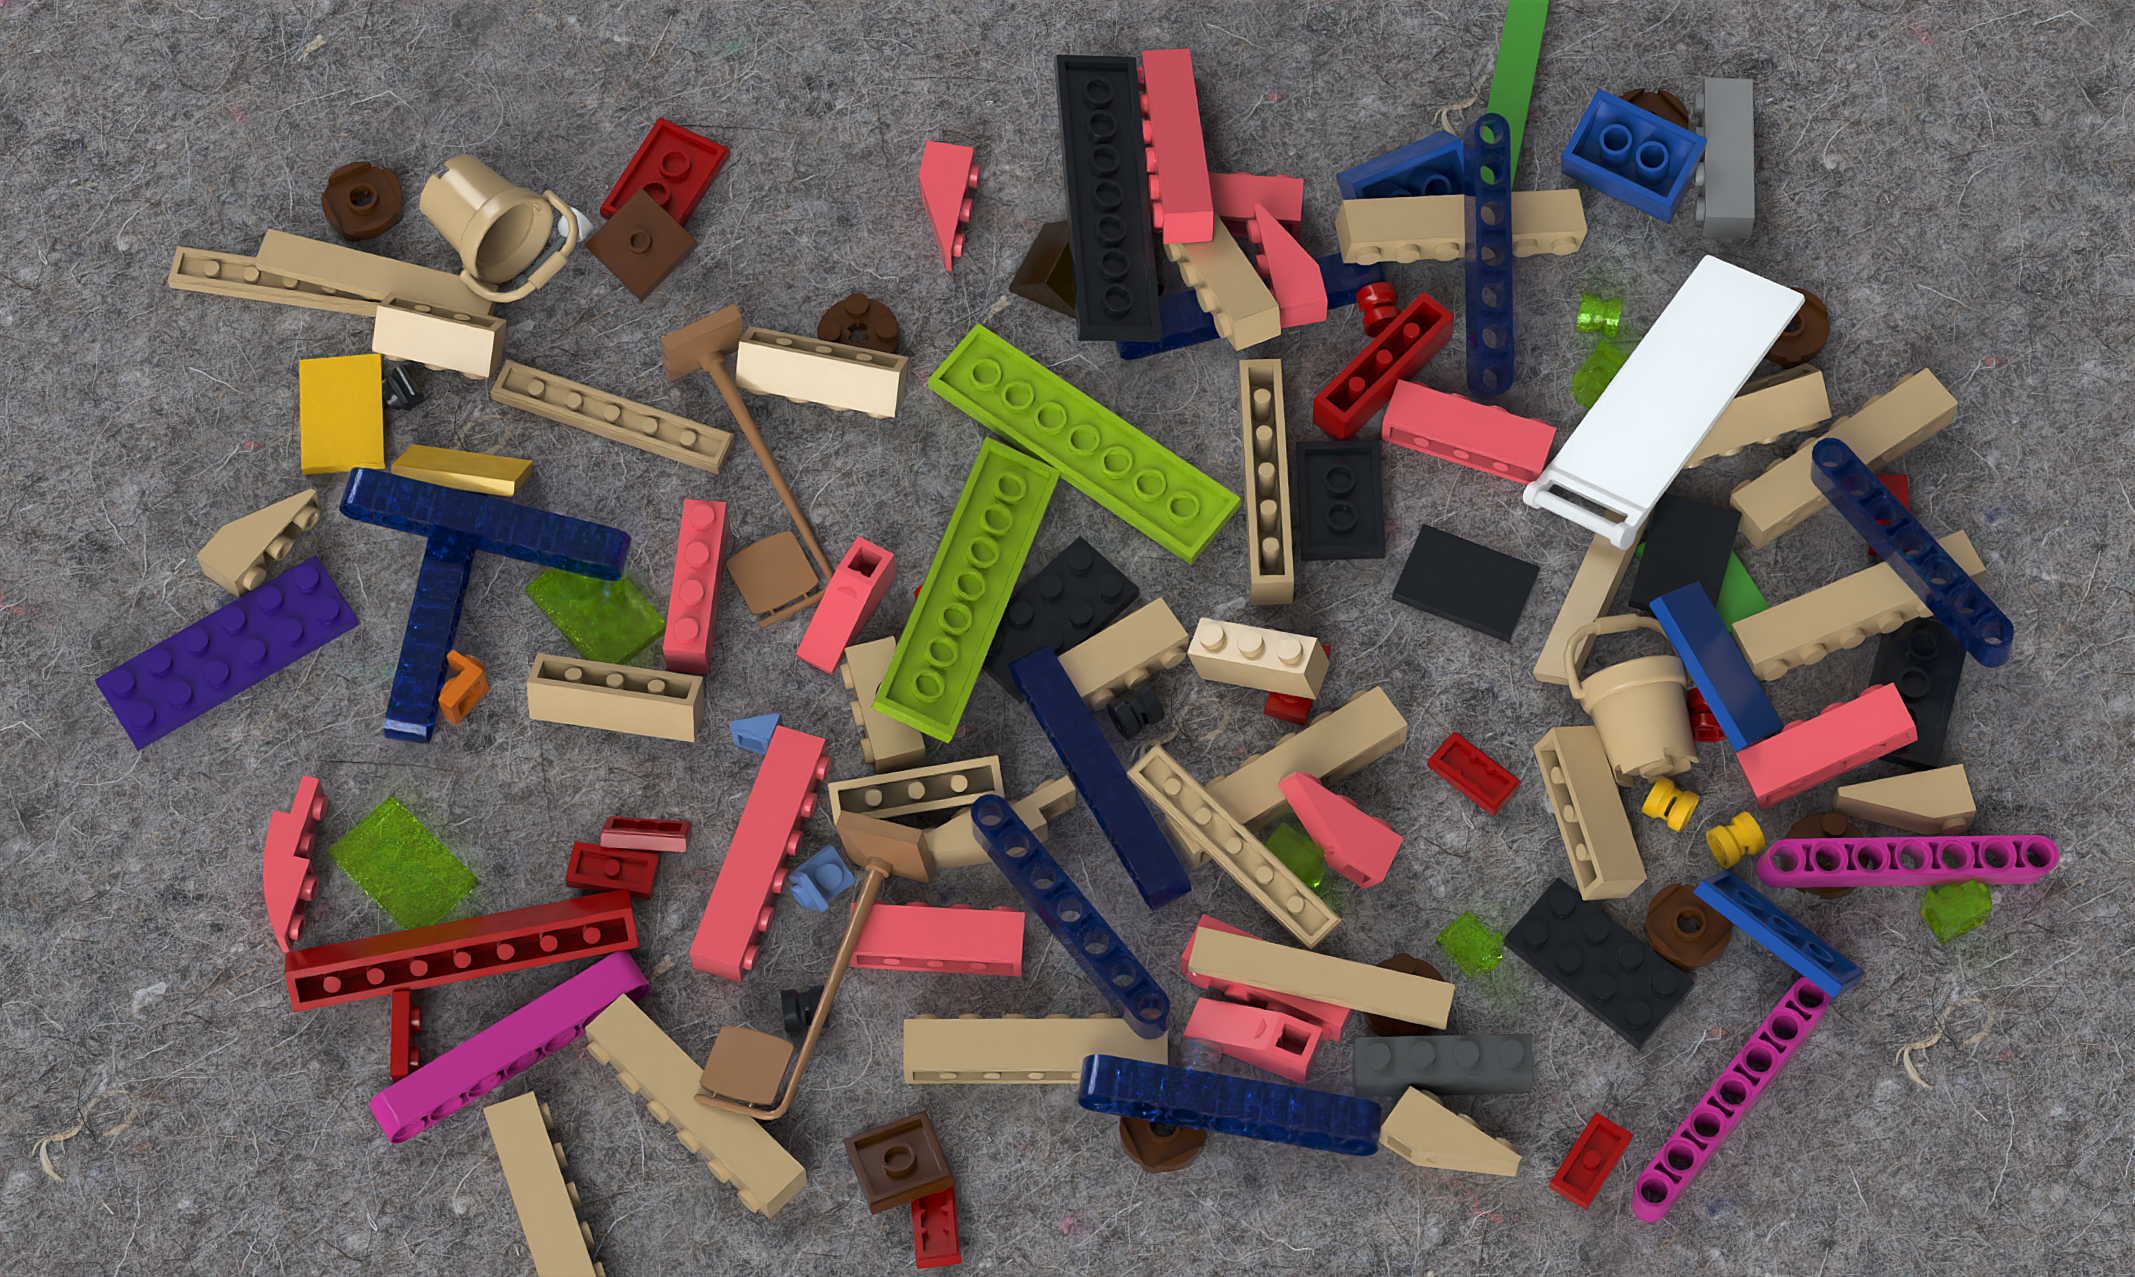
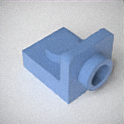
M831 845L825 846L787 875L794 885L790 891L798 904L805 910L810 908V910L820 913L829 908L827 902L856 881Z

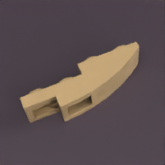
M1067 775L1057 781L1050 779L1040 784L1032 795L1021 801L1014 799L1005 803L997 810L995 815L991 814L983 802L974 808L967 806L960 809L951 817L949 822L938 828L932 826L924 829L923 833L935 868L983 864L1025 851L1048 840L1047 821L1076 806V788Z

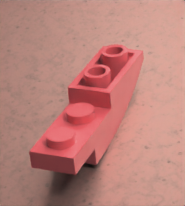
M304 775L302 776L291 812L285 813L273 810L264 850L263 883L268 916L280 948L285 953L292 951L295 940L300 941L306 927L304 912L308 901L313 902L318 892L319 877L316 876L310 861L316 842V836L313 832L317 820L322 821L328 808V796L325 795L320 780Z

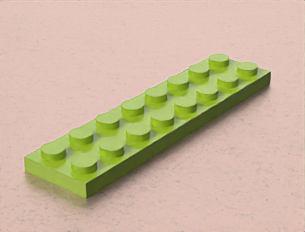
M979 323L974 326L928 379V388L1028 456L1061 472L1059 477L1190 565L1195 562L1241 506L1240 497Z
M986 436L871 709L949 744L959 724L1061 472Z

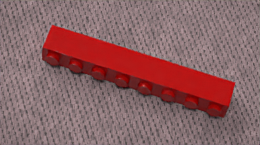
M628 888L285 953L284 974L293 1012L389 995L392 992L410 991L638 948L639 944Z

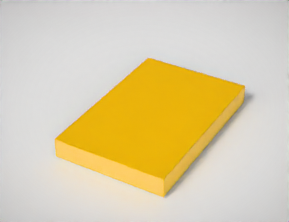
M381 353L299 360L301 469L303 475L386 469L384 398L382 396L384 392L382 381L384 378Z
M411 444L391 465V479L393 481L512 497L532 475L533 461Z

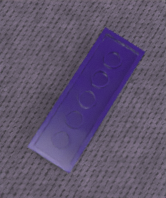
M314 555L95 679V682L133 745L139 751L359 624L356 616L319 559Z

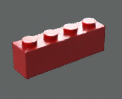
M1423 291L1314 398L1312 422L1336 441L1350 440L1391 400L1398 379L1409 382L1452 340L1454 315Z

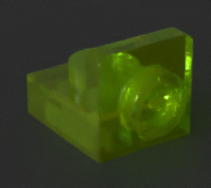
M1467 910L1436 937L1435 944L1472 979L1481 971L1485 974L1489 973L1501 962L1504 957L1502 952L1505 938L1499 932L1493 936Z

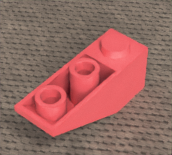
M926 141L919 171L920 196L945 269L952 272L955 257L963 256L966 234L961 233L963 222L970 223L973 199L969 198L971 188H978L981 164H975L973 147Z
M1260 202L1253 203V220H1247L1248 237L1251 245H1258L1260 255L1255 256L1257 274L1261 279H1266L1268 290L1279 304L1281 328L1326 321L1328 300L1319 265Z
M860 536L856 538L837 567L801 641L796 657L833 675L845 656V648L852 646L897 577L895 555Z
M1296 771L1280 779L1278 783L1279 788L1328 866L1363 889L1383 882L1404 838L1393 832V828L1388 822L1377 817H1370L1357 809V804L1352 799L1339 794L1335 795L1324 788L1322 782L1312 774Z
M1199 997L1184 1031L1183 1038L1305 1085L1321 1048L1323 1029L1281 1012Z

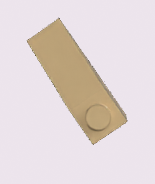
M1963 764L1838 787L1832 802L1834 812L1926 835L1942 833L1944 836H1953L1962 833L1967 827H1970L1976 813L1975 803Z

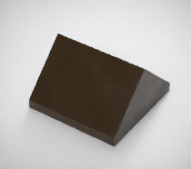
M1068 221L1045 223L1011 282L1009 292L1076 319Z

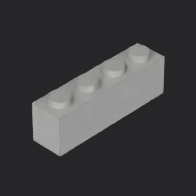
M1705 77L1702 93L1694 94L1693 104L1694 117L1701 118V127H1695L1694 133L1707 139L1701 162H1699L1694 174V186H1701V197L1695 198L1694 221H1701V237L1750 239L1755 220L1753 79Z

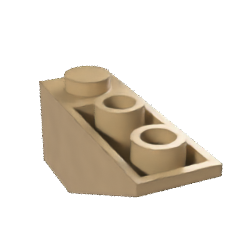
M310 488L224 525L196 555L203 574L237 598L261 586L268 570L277 560L281 561L288 556L294 541L304 530H310L317 523L322 507L316 491Z
M1412 1086L1407 1089L1381 1126L1379 1142L1416 1166L1516 1177L1522 1161V1157L1518 1155V1150L1510 1142L1500 1137L1493 1139L1482 1132L1479 1124L1471 1117L1459 1113L1457 1116L1443 1107V1102L1435 1094L1427 1090H1421L1420 1092Z

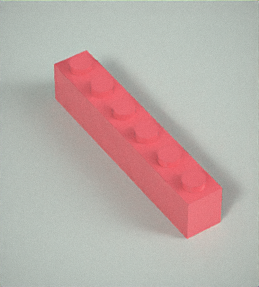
M1190 48L1142 51V65L1137 67L1139 91H1143V94H1139L1141 118H1146L1145 121H1142L1144 145H1150V148H1145L1146 172H1154V175H1149L1150 200L1157 199L1158 203H1153L1154 228L1161 227L1163 244L1211 242L1213 240L1214 210Z
M779 725L776 726L689 951L694 969L742 983L746 970L753 971L760 953V946L756 945L761 931L768 932L775 912V908L771 907L776 893H783L788 881L789 869L785 868L790 855L797 856L802 844L803 831H800L804 818L810 819L815 811L818 794L814 792L818 781H825L830 771L832 757L827 754L825 739Z

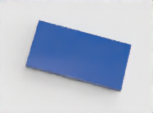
M1699 581L1664 594L1649 603L1657 620L1736 752L1785 727Z
M1724 870L1702 880L1693 892L1833 998L1857 986L1865 975L1864 970L1730 870Z

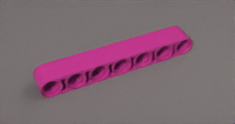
M2042 835L1783 839L1775 842L1761 855L1757 862V872L1763 883L1774 888L2029 884L2038 881L2056 866L2059 852L2055 843ZM2027 851L2034 853L2039 858L2040 867H2035L2028 861ZM1985 852L1991 853L1997 858L1999 868L1992 867L1987 863L1984 856ZM1901 853L1909 855L1914 860L1915 870L1904 866L1900 858ZM1943 853H1948L1954 857L1957 869L1946 865L1942 857ZM1858 854L1866 855L1873 863V870H1867L1862 867L1858 860ZM1775 855L1781 856L1788 862V872L1777 868L1773 860ZM1816 855H1822L1829 860L1831 871L1820 868L1816 861Z
M628 950L617 951L386 1088L371 1100L369 1109L390 1143H403L586 1034L585 1027L623 993L636 1004L650 992L651 984Z
M1802 977L1795 982L1638 1177L1631 1197V1208L1639 1219L1645 1222H1657L1667 1216L1822 1022L1831 1000L1829 994L1806 977ZM1810 996L1818 1002L1819 1006L1814 1008L1806 1007L1799 1001V997ZM1785 1028L1792 1033L1794 1038L1782 1040L1774 1034L1773 1030ZM1759 1060L1767 1066L1768 1070L1756 1072L1748 1066L1747 1062ZM1733 1092L1741 1098L1742 1102L1736 1105L1729 1104L1722 1099L1721 1094ZM1700 1124L1708 1125L1715 1130L1716 1135L1703 1137L1696 1132L1695 1126ZM1673 1157H1681L1689 1163L1690 1168L1677 1170L1669 1164L1668 1160ZM1645 1190H1655L1663 1196L1664 1200L1659 1203H1650L1642 1196V1192Z

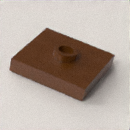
M642 188L584 244L641 302L699 246L698 242Z
M926 1110L843 1139L845 1150L871 1215L956 1186L954 1176Z

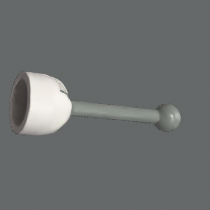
M570 207L577 216L579 228L577 242H581L594 230V227L581 212ZM563 215L558 222V230L561 236L525 275H519L516 278L515 285L518 289L528 282L527 279L566 242L569 228L568 222Z

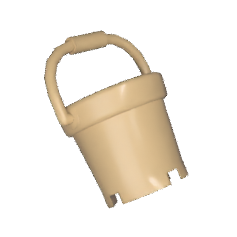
M462 154L449 159L443 164L449 171L441 179L434 173L428 179L421 193L419 207L421 212L427 217L426 219L460 254L463 263L462 268H464L459 275L460 280L477 295L491 302L507 303L521 299L535 289L539 291L567 263V257L575 248L579 234L577 216L569 205L551 190H546L540 195L529 188L517 187L483 164L474 155ZM550 203L563 214L569 228L566 243L559 252L555 251L527 279L528 282L519 289L505 293L493 292L478 282L501 284L515 278L527 269L542 252L551 234L554 216Z
M1635 613L1595 618L1593 623L1580 627L1568 639L1564 651L1565 673L1572 697L1579 699L1583 710L1589 716H1592L1611 765L1615 782L1618 786L1624 787L1635 786L1633 776L1640 775L1647 779L1648 784H1653L1657 782L1661 775L1671 779L1692 769L1690 761L1694 763L1699 762L1684 691L1688 683H1691L1693 679L1674 647L1676 656L1657 655L1628 660L1598 671L1579 683L1575 669L1574 654L1578 643L1587 635L1593 633L1602 635L1636 630L1638 627H1647L1661 633L1670 642L1659 621L1651 617H1638Z

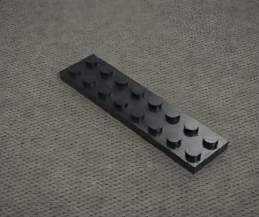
M1056 55L1054 70L1078 341L1159 342L1162 330L1136 57Z

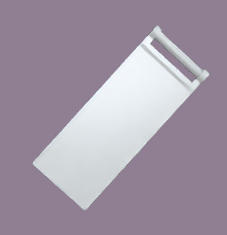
M1706 255L1553 461L1545 468L1537 481L1527 485L1523 493V502L1535 509L1543 507L1609 538L1613 546L1622 550L1628 549L1635 540L1636 531L1645 521L1649 512L1805 302L1803 294L1713 256ZM1553 484H1556L1626 517L1624 522L1616 524L1548 491Z

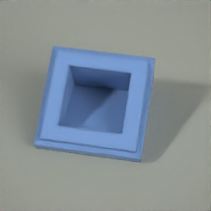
M771 713L732 721L730 729L734 746L766 755L776 726L783 727L781 714Z

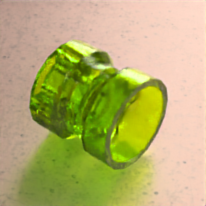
M1583 292L1575 332L1588 334L1591 331H1596L1598 328L1601 329L1600 332L1603 337L1616 339L1623 299L1610 297L1606 300V303H1602V299H1598L1594 293Z

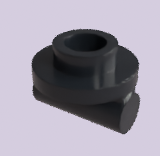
M406 365L397 366L392 371V375L382 381L384 389L382 393L383 398L392 408L398 411L401 409L412 411L424 399L422 391Z

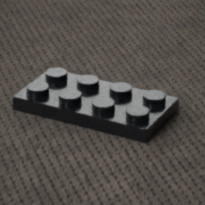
M1079 536L1008 601L981 668L1014 699L1022 704L1055 673V658L1102 631L1140 596V589Z
M1938 611L1930 617L1921 618L1919 616L1904 622L1900 628L1891 633H1882L1868 688L1877 684L1886 686L1892 682L1894 683L1916 726L1918 740L1877 759L1920 771L1937 769L1974 619Z
M1559 877L1505 936L1503 945L1639 1051L1688 996L1695 985L1694 981L1592 902L1583 900L1579 892Z

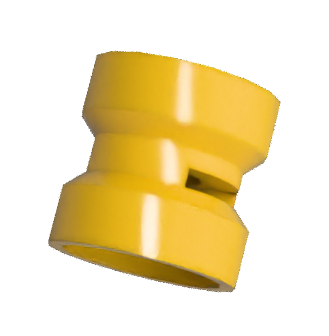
M1661 775L1650 791L1641 812L1653 819L1658 817L1664 819L1669 828L1681 833L1691 818L1700 796L1690 790L1681 791L1677 789L1672 780Z
M1746 811L1733 817L1730 825L1725 827L1718 825L1706 832L1707 843L1713 856L1725 869L1739 863L1741 856L1745 855V853L1754 855L1766 847L1765 838L1759 825Z

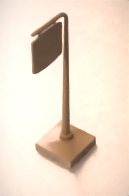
M734 303L662 337L663 370L670 382L700 368H703L704 372L711 374L826 576L827 583L825 588L808 597L807 593L818 585L819 580L792 531L781 532L767 537L729 558L725 566L751 614L771 613V616L758 623L760 628H765L821 601L834 574L724 366V357L738 351L739 341L743 336L742 315ZM802 596H804L805 598L804 600L790 607H787L777 613L774 612L775 609L782 607Z
M844 810L841 811L836 827L850 864L864 867L867 874L783 1101L773 1111L753 1108L754 1104L771 1105L774 1103L795 1050L794 1046L786 1040L763 1032L724 1026L719 1031L699 1081L700 1085L706 1090L713 1092V1095L710 1097L703 1094H695L694 1100L696 1102L762 1120L777 1119L786 1113L791 1105L883 878H887L892 874L931 884L936 868L923 830ZM717 1095H720L750 1104L748 1107L733 1102L721 1100L716 1097Z

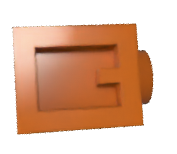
M452 649L447 654V659L451 671L457 678L452 677L445 683L438 701L444 717L457 726L489 690V686L484 673L486 669L483 664L470 654H466L463 657Z

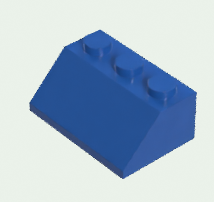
M1598 88L1561 155V173L1670 224L1690 187L1707 144V139Z
M1445 130L1336 174L1343 200L1478 194L1462 139Z

